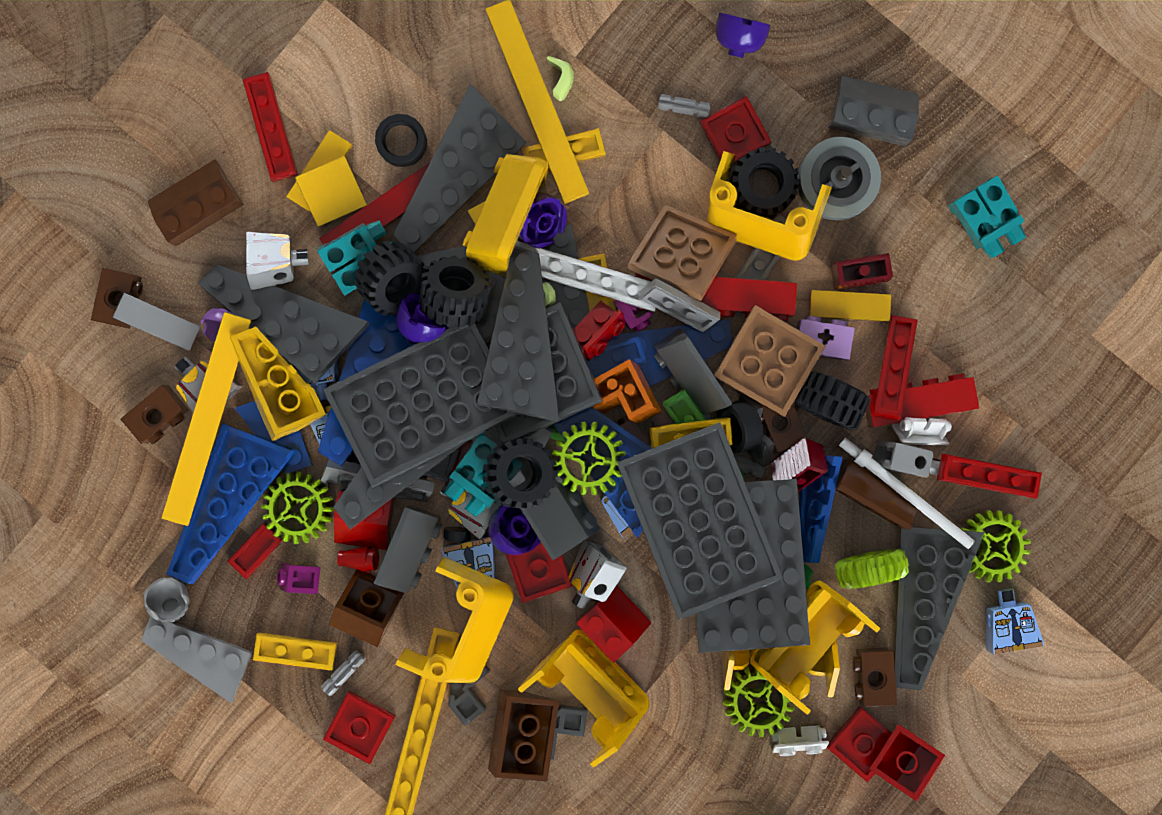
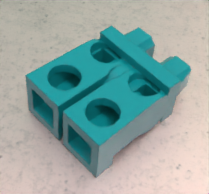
M998 175L947 205L952 214L957 216L965 228L975 248H982L990 259L1005 251L998 240L999 237L1005 235L1011 246L1026 238L1024 230L1020 225L1025 221L1019 215L1014 202Z
M379 220L366 226L362 223L331 242L316 248L344 296L357 288L354 284L356 279L354 273L355 270L359 269L358 262L365 258L364 254L367 251L371 252L373 250L372 247L377 245L375 240L386 234Z
M480 434L457 468L450 475L451 481L444 492L445 495L455 502L464 491L471 495L472 499L464 509L474 517L481 514L486 507L489 509L495 502L492 498L494 495L486 490V487H488L487 482H483V476H486L483 466L488 463L486 458L488 454L494 452L493 448L497 444L484 434ZM515 458L510 462L507 469L509 482L523 468V464Z

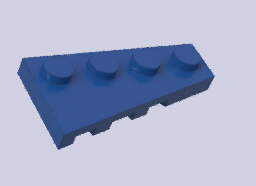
M826 456L825 459L827 461L825 463L828 465V471L800 491L799 513L803 562H820L843 457Z

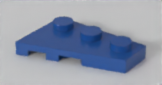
M255 401L235 407L236 411L256 436L295 451L282 468L286 474L313 465L301 429L272 441Z

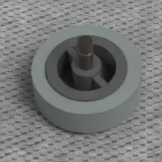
M833 137L818 143L803 159L798 170L799 174L797 175V179H800L798 186L799 195L805 206L810 210L814 209L822 184L832 187L821 218L833 221L850 219L860 214L874 201L881 184V170L873 152L860 141L848 137Z

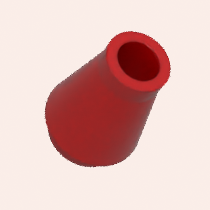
M371 546L345 551L340 550L337 556L338 566L370 573L371 570H377L379 553L377 549H372Z

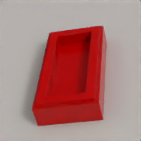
M263 522L227 560L245 579H248L283 542L281 536H274L275 531L273 529H267L266 526L268 524L266 522Z

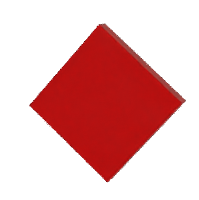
M747 96L700 121V125L720 161L724 151L736 155L733 162L735 164L743 156H746L749 151H757L758 148L766 147L772 143Z
M541 542L535 549L521 555L506 554L522 603L573 586L569 581V573L563 555L552 560Z
M348 691L323 740L371 764L396 715Z
M859 706L831 738L827 748L868 783L875 775L869 769L892 733Z

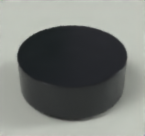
M445 527L443 538L450 542H467L470 540V531L464 527Z

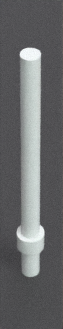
M846 437L842 440L839 446L855 458L854 462L862 468L865 466L967 549L973 545L975 540L872 459V454L865 449L861 450Z

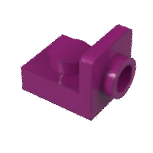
M617 300L614 301L616 309L623 312L625 324L630 331L636 328L637 332L651 324L649 321L653 317L651 311L637 319L635 314L638 311L635 306Z
M282 563V568L277 573V584L280 585V590L288 593L318 594L321 567Z

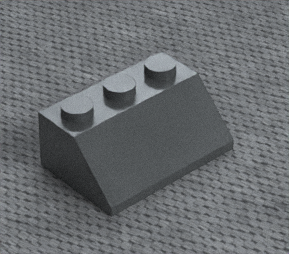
M841 76L828 128L906 146L913 139L919 114V94Z
M681 328L654 345L658 353L653 356L662 369L666 366L672 373L668 378L676 390L680 388L686 389L703 415L732 404Z
M561 465L553 466V470L559 471L562 470ZM565 474L553 478L556 486L549 490L551 495L548 498L542 499L543 503L533 505L531 508H520L552 560L583 542L600 529L595 516L586 507L579 491L572 492L570 490L573 485L570 481L565 486L562 484V481L567 477ZM532 477L514 488L517 490L525 489L530 484Z
M414 505L404 508L374 584L408 593L411 588H417L422 576L418 572L421 563L426 564L432 552V549L428 548L432 538L437 539L442 524L438 523L440 516Z

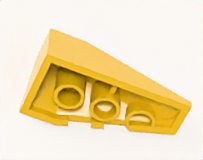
M257 327L230 336L272 441L292 434L326 415L315 390L302 379L292 365H289Z

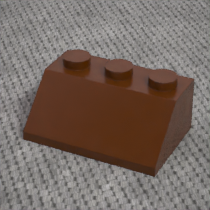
M216 159L148 200L155 223L167 242L174 246L180 245L244 205Z
M855 458L853 461L844 460L840 467L835 491L893 525L910 530L917 508L875 474L866 470L865 466L862 468L854 462Z
M500 689L488 770L495 778L547 782L559 707L558 700L528 692L521 693L520 691Z

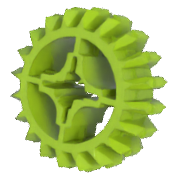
M582 422V431H579L576 425H572L571 430L574 434L571 436L568 432L564 431L562 435L567 441L565 443L561 440L556 441V444L562 447V450H553V455L560 456V461H556L557 465L554 466L561 465L562 470L558 471V477L563 474L567 476L562 481L564 486L570 481L573 482L570 489L572 492H575L579 485L582 486L581 495H586L587 487H591L592 495H597L596 486H600L601 490L606 492L608 491L605 484L606 481L612 486L617 484L612 478L613 474L617 477H622L620 471L616 470L617 462H620L618 461V456H625L626 451L617 452L616 447L623 445V442L619 440L613 443L612 439L617 435L615 431L611 432L609 436L605 435L608 426L603 425L599 432L597 431V422L592 423L591 430H588L586 422ZM589 435L588 442L583 451H569L571 445L577 439ZM597 437L608 445L612 458L601 456L597 452ZM591 449L592 456L596 457V459H602L603 462H591L592 466L588 467L587 462L582 460V458H577L576 455H587V451ZM567 459L581 464L582 480L571 472ZM595 466H610L605 476L597 481H590Z
M297 472L295 479L292 473H287L286 482L282 477H278L276 482L279 487L274 484L268 486L273 495L268 493L263 495V498L270 502L269 504L261 505L262 509H269V514H264L262 518L263 520L271 518L272 522L266 527L267 529L277 527V530L274 532L275 537H279L284 533L283 542H288L291 536H293V543L299 544L302 536L303 541L308 543L310 542V534L315 539L320 537L317 528L323 532L327 531L328 527L323 521L332 522L333 520L331 516L326 515V512L335 511L333 506H327V502L333 501L334 498L333 496L326 498L324 496V493L330 489L328 486L319 489L321 479L319 478L312 483L313 474L311 473L307 474L305 480H303V472ZM302 486L309 489L312 494L301 498L296 492L293 493L290 487ZM284 494L286 509L279 515L278 503L281 495ZM317 500L318 515L313 523L310 507ZM307 502L300 509L301 515L300 512L289 514L296 507V504ZM296 518L307 529H293L284 522L288 519Z
M986 510L984 517L980 513H976V523L968 519L966 523L970 527L969 530L966 528H961V530L985 532L983 529L993 524H999L1005 529L994 535L987 532L984 533L980 549L976 553L977 556L974 558L969 573L975 571L974 577L981 579L984 576L986 582H991L993 577L996 582H1002L1003 575L1006 579H1012L1011 570L1015 573H1020L1021 569L1018 564H1027V560L1022 558L1023 554L1029 555L1031 553L1030 550L1024 549V545L1031 543L1030 539L1022 538L1028 532L1027 529H1018L1021 526V521H1012L1013 515L1009 513L1003 517V512L1000 510H996L994 515L991 510ZM1012 539V552L1009 554L1007 544ZM990 541L997 542L995 546H998L996 549L998 552L989 549L991 548L989 546ZM993 557L1004 562L1002 565L993 568H987L982 565L983 562L989 561Z
M899 548L870 551L839 560L835 564V575L839 586L844 589L865 588L904 578L909 573V563L905 552Z
M748 666L743 669L745 672L743 676L738 671H735L734 675L738 680L735 682L731 679L730 686L733 688L730 690L723 689V693L726 696H730V698L723 699L722 703L725 706H731L724 711L725 715H734L730 719V723L732 725L739 723L738 730L740 732H743L748 726L749 736L754 735L755 729H757L759 737H764V729H767L770 735H773L774 730L772 727L774 725H777L782 730L784 727L780 720L784 719L789 722L791 718L785 712H793L795 709L792 705L787 704V702L791 701L781 692H779L780 700L778 707L769 701L773 685L754 667L753 672H750ZM753 680H766L765 683H761L756 689L745 687L747 683ZM739 693L748 699L747 711L744 716L738 710L737 700ZM750 695L758 698L764 695L762 698L767 705L759 702L756 704ZM761 712L772 714L763 720H752L753 717L756 718Z

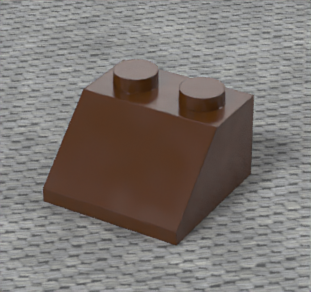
M356 570L334 608L329 625L378 647L392 621L404 592L374 584L375 576Z

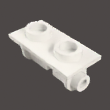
M906 417L900 421V424L892 425L902 444H950L945 435L951 430L952 425L945 418L929 419L927 423L925 418Z
M820 725L800 727L801 737H797L795 727L783 728L782 730L776 728L774 734L771 735L772 742H777V745H774L772 753L779 752L780 756H792L796 754L795 751L805 750L806 754L822 753V749H826L829 744L828 741H822L823 738H826L825 727L820 728Z

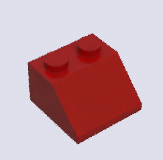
M345 490L337 492L336 503ZM393 497L351 530L335 510L334 543L360 547L371 546L374 549L388 550L395 498Z
M617 585L606 601L597 600L576 620V624L613 663L634 645L652 623Z
M898 724L869 770L918 802L946 758V755Z

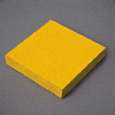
M345 156L295 177L318 227L367 205Z

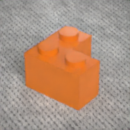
M631 359L595 378L603 399L602 402L593 406L595 410L604 414L622 404L629 420L637 424L662 412L639 365Z

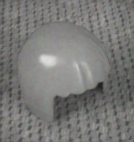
M172 577L157 579L144 593V606L147 613L155 620H160L164 623L175 622V620L183 617L188 610L189 593L183 583Z

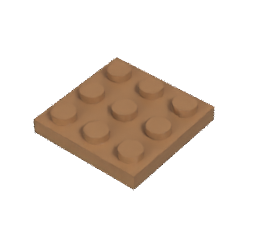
M664 205L629 261L628 269L652 280L657 278L701 301L734 246L737 235Z
M754 305L717 368L714 377L785 417L826 346Z

